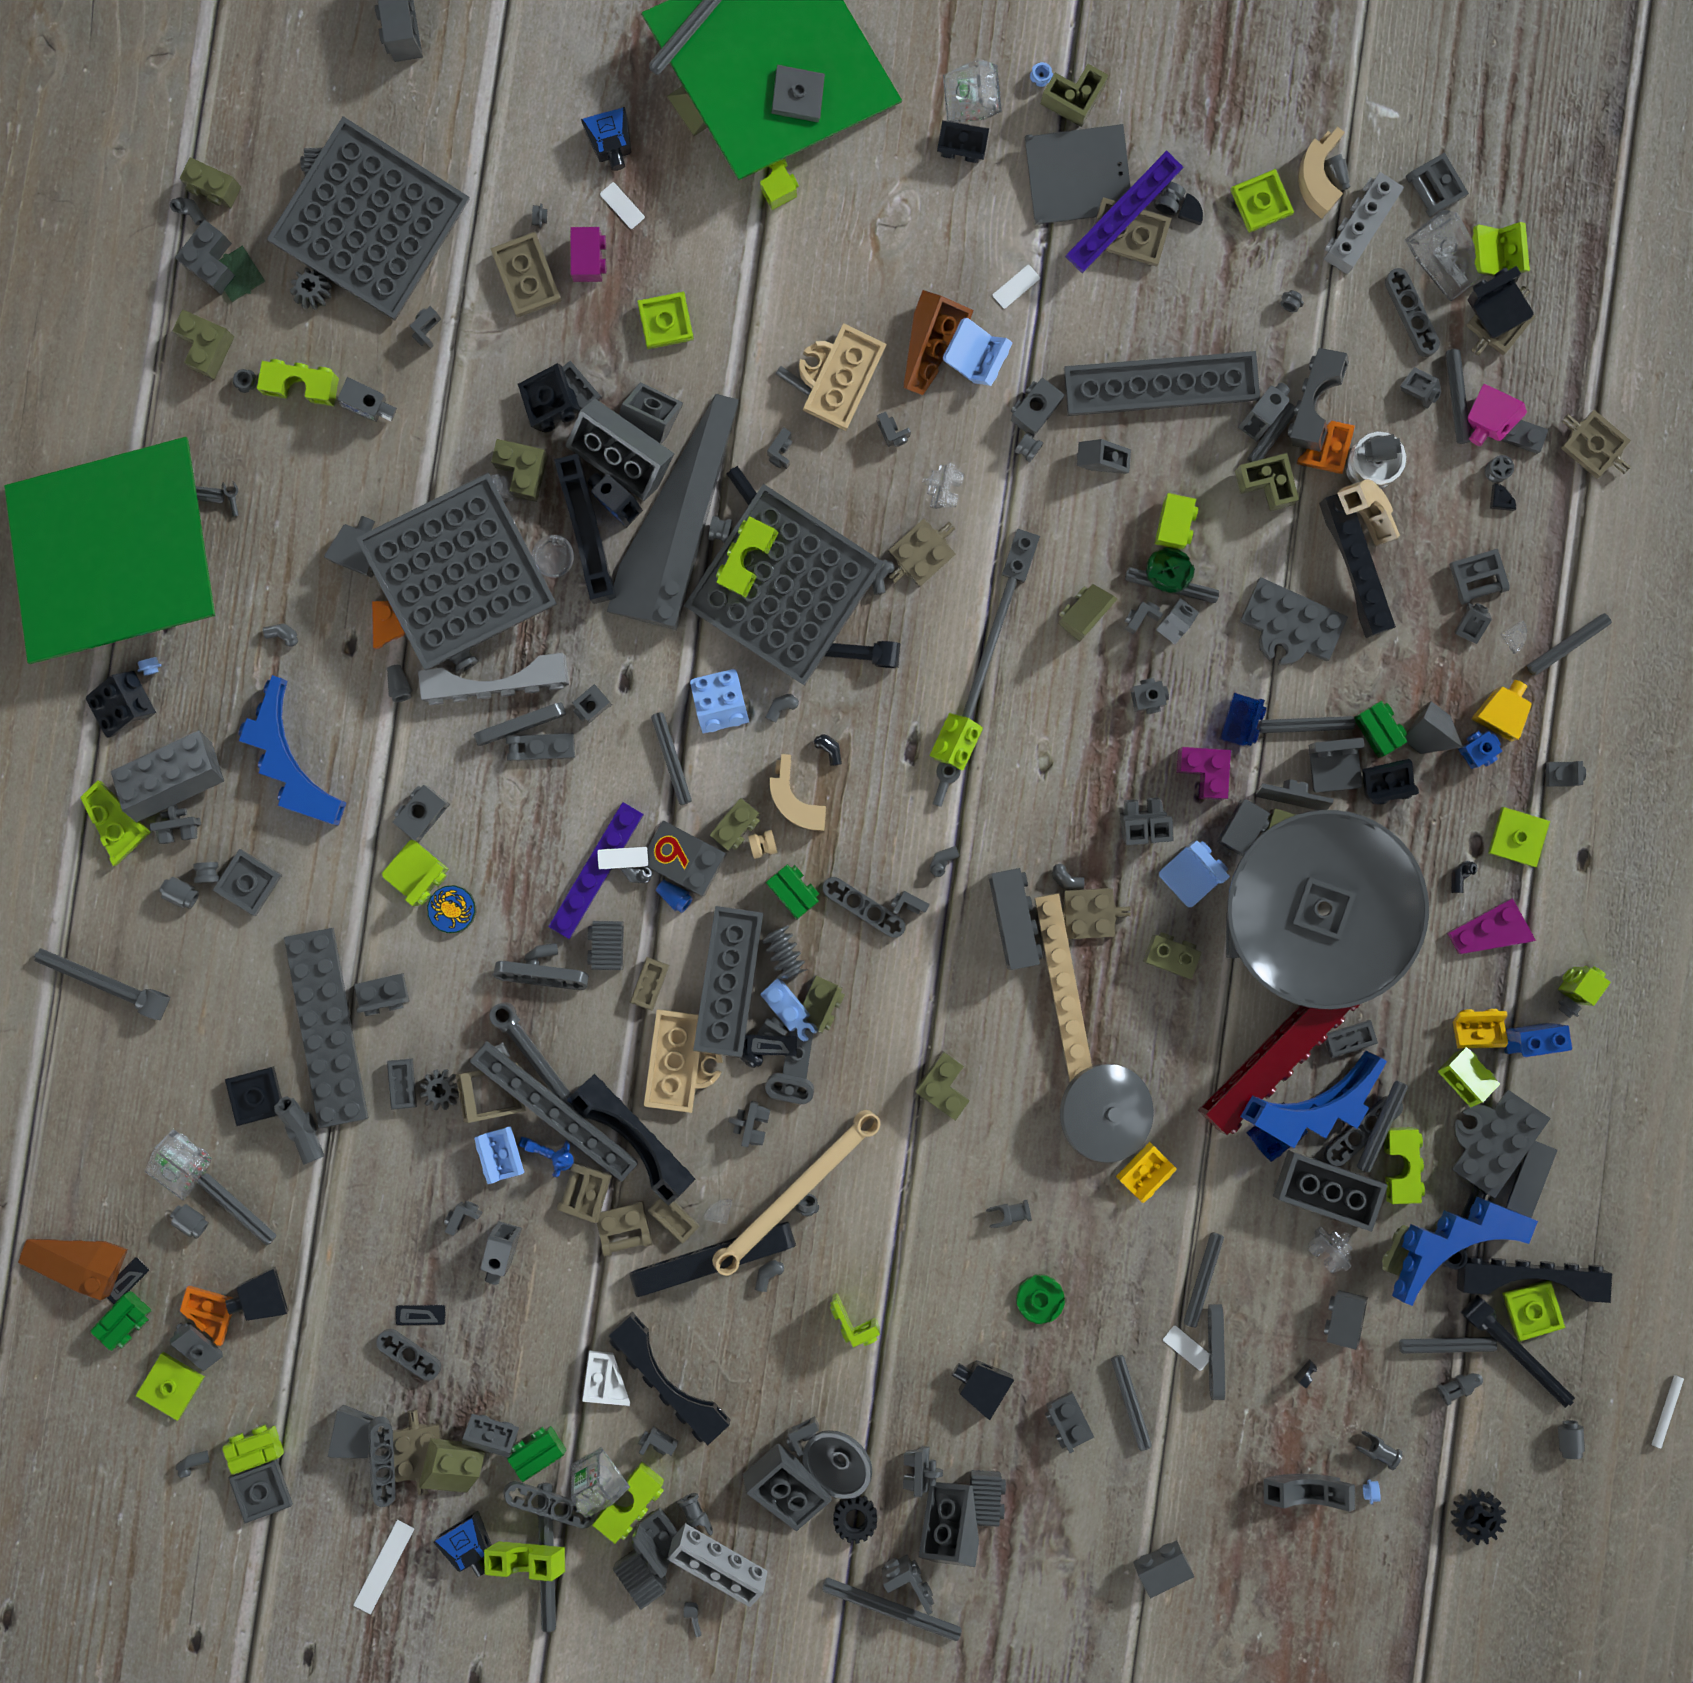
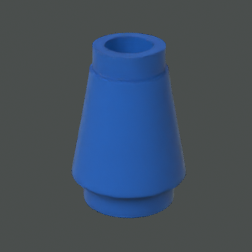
M663 880L656 888V892L675 912L683 913L693 900V897L689 895L690 892L666 880Z

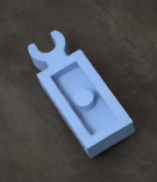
M777 978L760 994L789 1031H794L797 1028L798 1037L802 1041L809 1040L805 1035L807 1028L812 1033L818 1031L813 1023L806 1021L810 1014L781 979Z

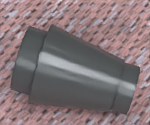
M1342 154L1325 160L1324 171L1330 182L1340 191L1350 188L1346 158L1343 159Z
M397 664L387 667L389 697H392L393 702H403L410 699L413 690L401 665Z

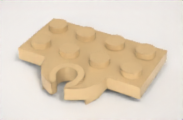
M843 323L834 344L826 341H816L807 347L803 354L807 357H815L819 364L816 367H810L805 360L800 359L799 361L800 376L804 383L812 388L803 411L847 431L887 344Z
M657 1009L644 1100L645 1107L692 1113L696 1088H706L720 1077L722 1071L708 1072L704 1068V1062L707 1059H714L717 1063H723L722 1055L693 1051L698 1014Z

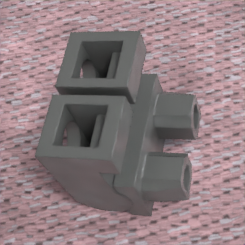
M1159 797L1147 799V811H1139L1138 800H1124L1123 813H1120L1122 839L1126 845L1148 844L1149 841L1151 843L1174 841L1172 817L1167 816V813L1163 810Z

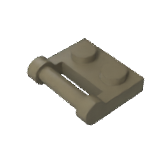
M574 1162L572 1167L569 1168L571 1172L562 1201L558 1203L557 1210L597 1223L612 1175ZM582 1174L584 1179L575 1206H572L571 1202L579 1175Z
M643 1201L601 1211L597 1227L604 1257L612 1255V1252L641 1245L645 1247L652 1245ZM641 1228L642 1235L610 1243L609 1236Z

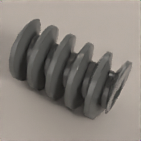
M789 925L767 934V937L762 941L763 944L771 943L766 949L767 952H775L770 960L779 961L774 967V970L783 971L778 976V979H788L808 970L800 969L805 963L804 960H796L801 952L792 951L797 943L788 942L793 936V933L785 934Z

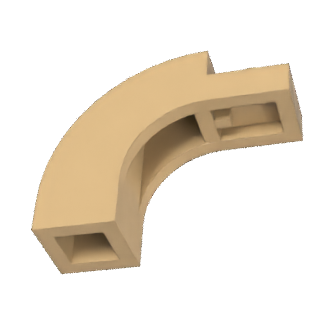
M1339 127L1332 133L1328 131L1320 141L1314 139L1305 152L1299 167L1298 182L1302 197L1309 208L1321 219L1325 217L1343 194L1328 180L1324 171L1325 157L1345 134Z
M1366 479L1341 488L1337 494L1346 515L1357 511L1361 514L1375 546L1397 539L1400 536L1391 515L1393 511L1392 506L1382 489L1374 481Z
M781 754V760L776 759L775 774H780V777L770 778V791L774 803L781 814L796 826L807 830L824 831L826 806L808 805L802 803L793 795L790 789L792 756Z

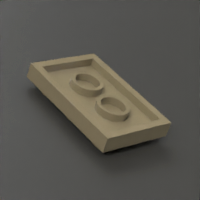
M1102 198L1095 224L1117 201ZM1143 210L1105 251L1157 267L1172 218Z
M536 232L490 248L517 318L562 301Z

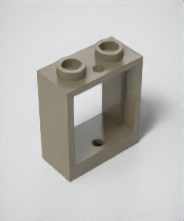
M479 1069L455 1074L463 1122L471 1123L526 1111L525 1105L512 1096L514 1106L477 1113L471 1078L486 1074Z

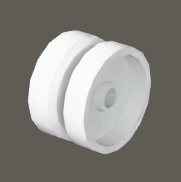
M1385 432L1367 434L1350 449L1345 463L1347 477L1353 484L1369 479L1374 481L1381 489L1385 488L1398 478L1405 468L1406 453L1404 446L1401 444L1402 453H1397V459L1377 462V464L1373 463V461L1367 462L1364 442L1370 441L1371 438L1391 435Z

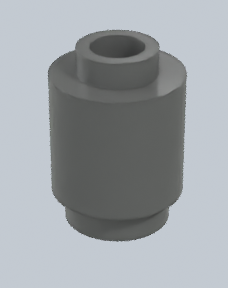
M1394 434L1371 438L1370 441L1364 442L1367 462L1373 461V463L1397 459V453H1402L1400 438L1395 439Z
M171 877L169 880L165 879L159 890L162 893V899L181 908L187 907L191 909L199 896V891L195 890L194 886L175 877Z
M187 1204L182 1207L178 1205L170 1215L172 1226L188 1237L193 1236L196 1239L201 1236L209 1224L205 1220V1216Z
M1563 1421V1424L1558 1426L1559 1451L1562 1452V1457L1566 1459L1583 1458V1452H1585L1583 1426L1578 1425L1577 1421Z

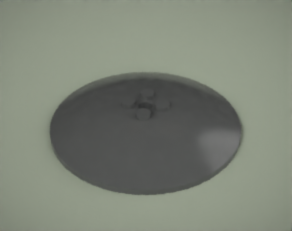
M1317 810L1297 814L1282 820L1261 834L1251 844L1238 863L1232 877L1227 901V917L1231 938L1240 959L1249 972L1263 986L1281 998L1295 1004L1318 1009H1339L1359 1005L1376 998L1394 986L1406 974L1424 943L1429 920V899L1425 879L1417 861L1406 845L1394 833L1376 821L1359 814L1339 810ZM1326 901L1330 905V912L1322 916L1318 913L1317 907L1319 903Z

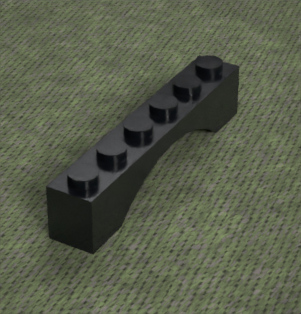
M578 453L554 459L574 529L589 598L593 604L615 599V589L582 461Z
M1338 494L1324 498L1319 505L1326 526L1332 533L1346 564L1355 595L1358 618L1365 638L1392 630L1396 626L1357 513L1354 512L1346 515Z
M595 1073L567 1099L583 1118L607 1125L632 1145L646 1167L651 1189L668 1206L696 1180L690 1171L673 1156L672 1152L644 1126L639 1118L623 1104L622 1100Z
M1467 1256V1263L1464 1267L1458 1269L1457 1289L1463 1293L1489 1295L1497 1288L1510 1282L1539 1278L1560 1283L1585 1301L1611 1303L1612 1273L1604 1270V1266L1589 1264L1588 1268H1579V1264L1564 1263V1267L1555 1266L1554 1262L1540 1261V1265H1532L1531 1261L1517 1259L1515 1263H1506V1259L1491 1258V1262L1482 1261L1481 1257Z
M633 1311L610 1332L609 1337L611 1339L609 1342L618 1352L621 1350L627 1356L626 1361L634 1370L639 1369L644 1375L642 1377L644 1382L650 1388L655 1387L658 1390L661 1401L666 1406L671 1405L677 1411L675 1413L676 1417L681 1423H687L693 1429L692 1434L700 1443L704 1441L708 1446L730 1425V1418L715 1402L690 1396L678 1389L666 1378L653 1356L649 1329Z

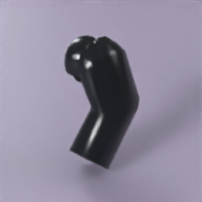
M826 734L817 736L814 739V745L817 749H823L828 752L830 766L841 765L839 743Z
M1464 861L1453 869L1451 873V893H1464V880L1471 874L1474 875L1478 869L1474 862Z
M745 1035L743 1054L740 1059L748 1067H759L763 1063V1057L757 1054H747L748 1035Z

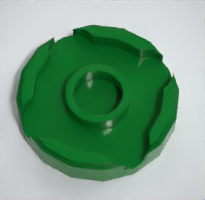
M1036 1274L1026 1278L1020 1284L1016 1293V1304L1020 1313L1028 1321L1035 1324L1052 1322L1062 1313L1065 1305L1064 1292L1061 1285L1054 1278L1045 1274Z

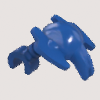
M521 1137L518 1146L525 1148V1151L539 1153L544 1157L552 1159L554 1166L553 1177H559L561 1171L568 1170L574 1164V1157L569 1152V1141H566L564 1147L555 1152L526 1137Z

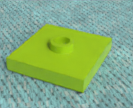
M1276 169L1232 186L1230 189L1248 233L1294 214Z
M684 291L637 301L647 350L694 340Z
M1501 807L1488 854L1531 867H1537L1550 821Z
M1551 1280L1541 1281L1502 1293L1514 1335L1518 1342L1565 1328Z
M162 1352L136 1394V1397L178 1421L205 1376L167 1353Z

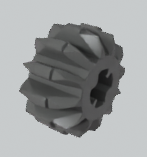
M306 267L303 275L296 271L298 279H291V284L295 287L290 289V293L295 296L294 301L297 304L302 303L304 309H308L311 305L314 310H317L318 303L326 306V302L323 299L331 298L328 290L332 289L331 283L327 282L328 279L315 270L311 272ZM314 285L315 288L312 287L313 291L308 292L307 290H311L309 287Z
M438 1069L433 1070V1076L430 1074L425 1075L428 1083L420 1084L421 1088L426 1089L425 1092L420 1093V1097L428 1096L429 1099L425 1101V1105L428 1106L434 1102L433 1110H438L440 1105L443 1110L449 1109V1103L451 1105L457 1104L456 1099L453 1097H459V1092L455 1090V1088H458L457 1083L454 1084L453 1082L456 1079V1075L452 1074L448 1078V1069H444L442 1074H440ZM442 1084V1089L446 1090V1092L439 1095L440 1091L436 1087Z

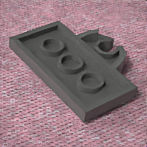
M1260 577L1240 622L1261 631L1259 639L1260 651L1262 650L1269 661L1275 655V646H1282L1286 654L1279 660L1278 665H1288L1301 659L1306 652L1324 661H1329L1348 616Z
M1510 1090L1505 1092L1494 1109L1484 1105H1476L1462 1111L1464 1115H1470L1475 1118L1476 1126L1473 1129H1466L1462 1121L1458 1119L1455 1121L1454 1135L1465 1151L1452 1170L1494 1199L1551 1119Z

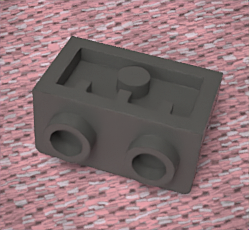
M404 973L354 984L359 1008H356L357 1013L364 1012L365 1016L380 1013L379 1008L388 1007L389 1011L404 1008L403 1003L410 1002Z
M1072 1391L1046 1404L1049 1411L1045 1415L1051 1427L1056 1425L1059 1431L1056 1438L1062 1449L1067 1447L1069 1453L1074 1452V1447L1095 1438Z
M472 1414L464 1433L462 1444L509 1458L513 1445L517 1440L519 1427L509 1422L492 1420L485 1415L478 1416Z

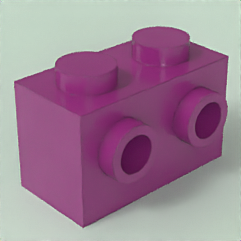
M570 227L571 277L573 282H602V274L607 272L606 259H602V250H606V235H602L600 227Z

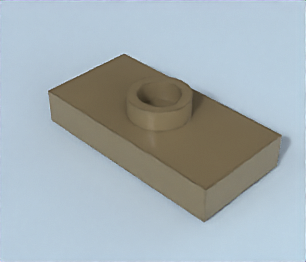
M646 957L629 1003L653 1011L670 965Z
M659 1197L647 1210L682 1244L700 1226L675 1201L668 1206Z

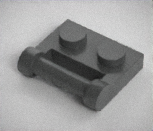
M1445 152L1405 176L1409 183L1412 182L1428 209L1426 213L1429 218L1469 194ZM1426 174L1441 200L1439 203H1435L1420 176Z
M1498 549L1449 564L1458 590V599L1462 605L1470 603L1472 599L1498 591L1503 593L1510 589ZM1496 576L1497 582L1472 590L1467 588V583Z

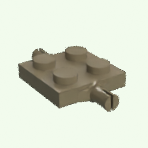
M1522 286L1520 291L1524 292L1523 296L1526 298L1530 294V290H1526L1527 287ZM1475 314L1466 325L1480 339L1471 349L1474 353L1477 350L1475 354L1479 356L1488 345L1501 355L1506 354L1536 316L1533 315L1530 320L1493 339L1490 338Z
M1591 411L1580 423L1569 414L1562 419L1561 422L1572 431L1569 438L1561 446V449L1596 479L1601 477L1607 468L1613 465L1623 474L1631 468L1630 465L1620 458L1624 448L1631 440L1597 411Z
M925 518L922 519L888 550L898 565V568L888 576L891 580L898 574L892 580L896 584L900 578L906 575L912 578L919 587L922 586L956 555L945 539L955 530V527L952 526L948 531H945L952 525L948 522L938 531Z
M1113 888L1064 890L1062 912L1068 939L1115 937L1117 917L1131 916V912H1122L1131 911L1130 906L1116 907Z
M414 1409L413 1414L412 1410L407 1411L409 1426L393 1430L395 1482L416 1481L417 1495H422V1493L425 1495L428 1494V1491L423 1489L422 1492V1488H419V1483L430 1438L441 1439L440 1424H419L418 1410Z

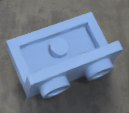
M511 1126L487 1132L474 1138L487 1184L524 1173Z

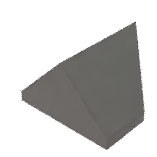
M1432 701L1429 702L1407 731V736H1405L1408 741L1406 744L1420 754L1462 748L1451 716Z

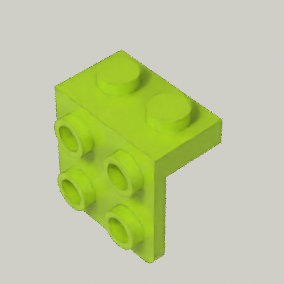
M1518 222L1500 229L1480 224L1473 227L1472 240L1475 245V267L1479 274L1494 276L1504 268L1510 270L1515 266L1518 267L1521 273L1530 271L1526 223Z
M410 840L383 871L382 876L407 897L405 900L410 905L419 906L423 905L430 898V891L435 885L438 887L446 879V872L449 868L418 842Z
M838 1293L833 1294L830 1309L835 1320H841L842 1329L840 1330L845 1342H851L852 1347H856L862 1343L864 1346H867L877 1341V1336L880 1335V1326L876 1317L853 1328Z

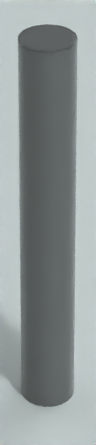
M782 366L778 368L776 372L778 376L807 396L810 395L812 388L806 385L803 380Z

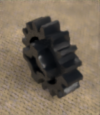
M1469 1489L1467 1497L1460 1494L1459 1496L1462 1501L1460 1503L1457 1501L1453 1502L1457 1510L1450 1511L1456 1517V1519L1451 1521L1457 1527L1455 1531L1460 1536L1463 1535L1467 1542H1470L1472 1539L1476 1545H1479L1480 1540L1486 1545L1489 1544V1537L1497 1540L1498 1538L1495 1533L1497 1531L1503 1533L1504 1530L1500 1527V1524L1507 1522L1501 1516L1506 1513L1504 1508L1499 1507L1501 1501L1494 1498V1495L1489 1491L1485 1494L1482 1489H1478L1477 1494ZM1480 1502L1488 1503L1491 1507H1488L1487 1505L1482 1506ZM1466 1527H1474L1477 1532L1470 1531Z

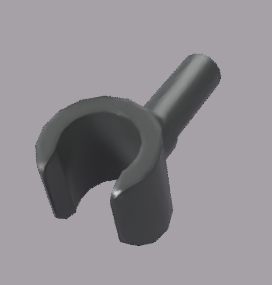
M232 481L234 485L233 490L226 491V486L223 482L222 490L228 496L232 515L239 516L236 504L238 487Z
M685 1602L684 1618H692L695 1635L700 1637L702 1634L698 1623V1604Z

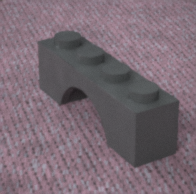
M1318 348L1316 356H1312L1309 370H1311L1310 376L1305 378L1303 382L1302 392H1304L1302 400H1298L1295 408L1297 417L1295 423L1291 422L1288 430V437L1291 438L1292 446L1321 452L1328 429L1326 420L1315 411V405L1324 391L1331 387L1342 385L1349 364L1347 353Z

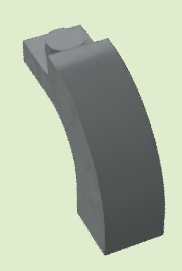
M1276 1475L1264 1478V1504L1280 1508H1288L1300 1504H1317L1352 1511L1355 1510V1485L1342 1482L1338 1477L1327 1475Z

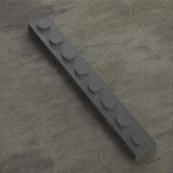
M488 1041L470 1059L474 1066L621 1182L637 1166L638 1161Z

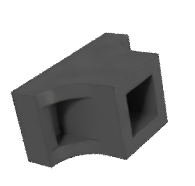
M1180 598L1156 630L1176 644L1191 627L1199 612Z

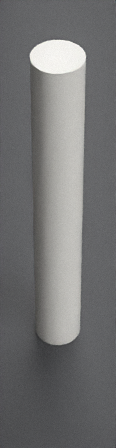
M1677 1375L1673 1377L1651 1444L1658 1448H1662L1684 1378Z

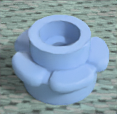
M1044 62L1034 65L1030 73L1031 81L1035 82L1039 87L1046 86L1053 76L1052 68Z
M157 657L137 662L139 666L137 671L143 672L144 676L158 673V668L162 665L158 663Z
M1369 1479L1367 1484H1363L1364 1499L1370 1500L1372 1505L1373 1502H1380L1381 1496L1378 1481H1371Z

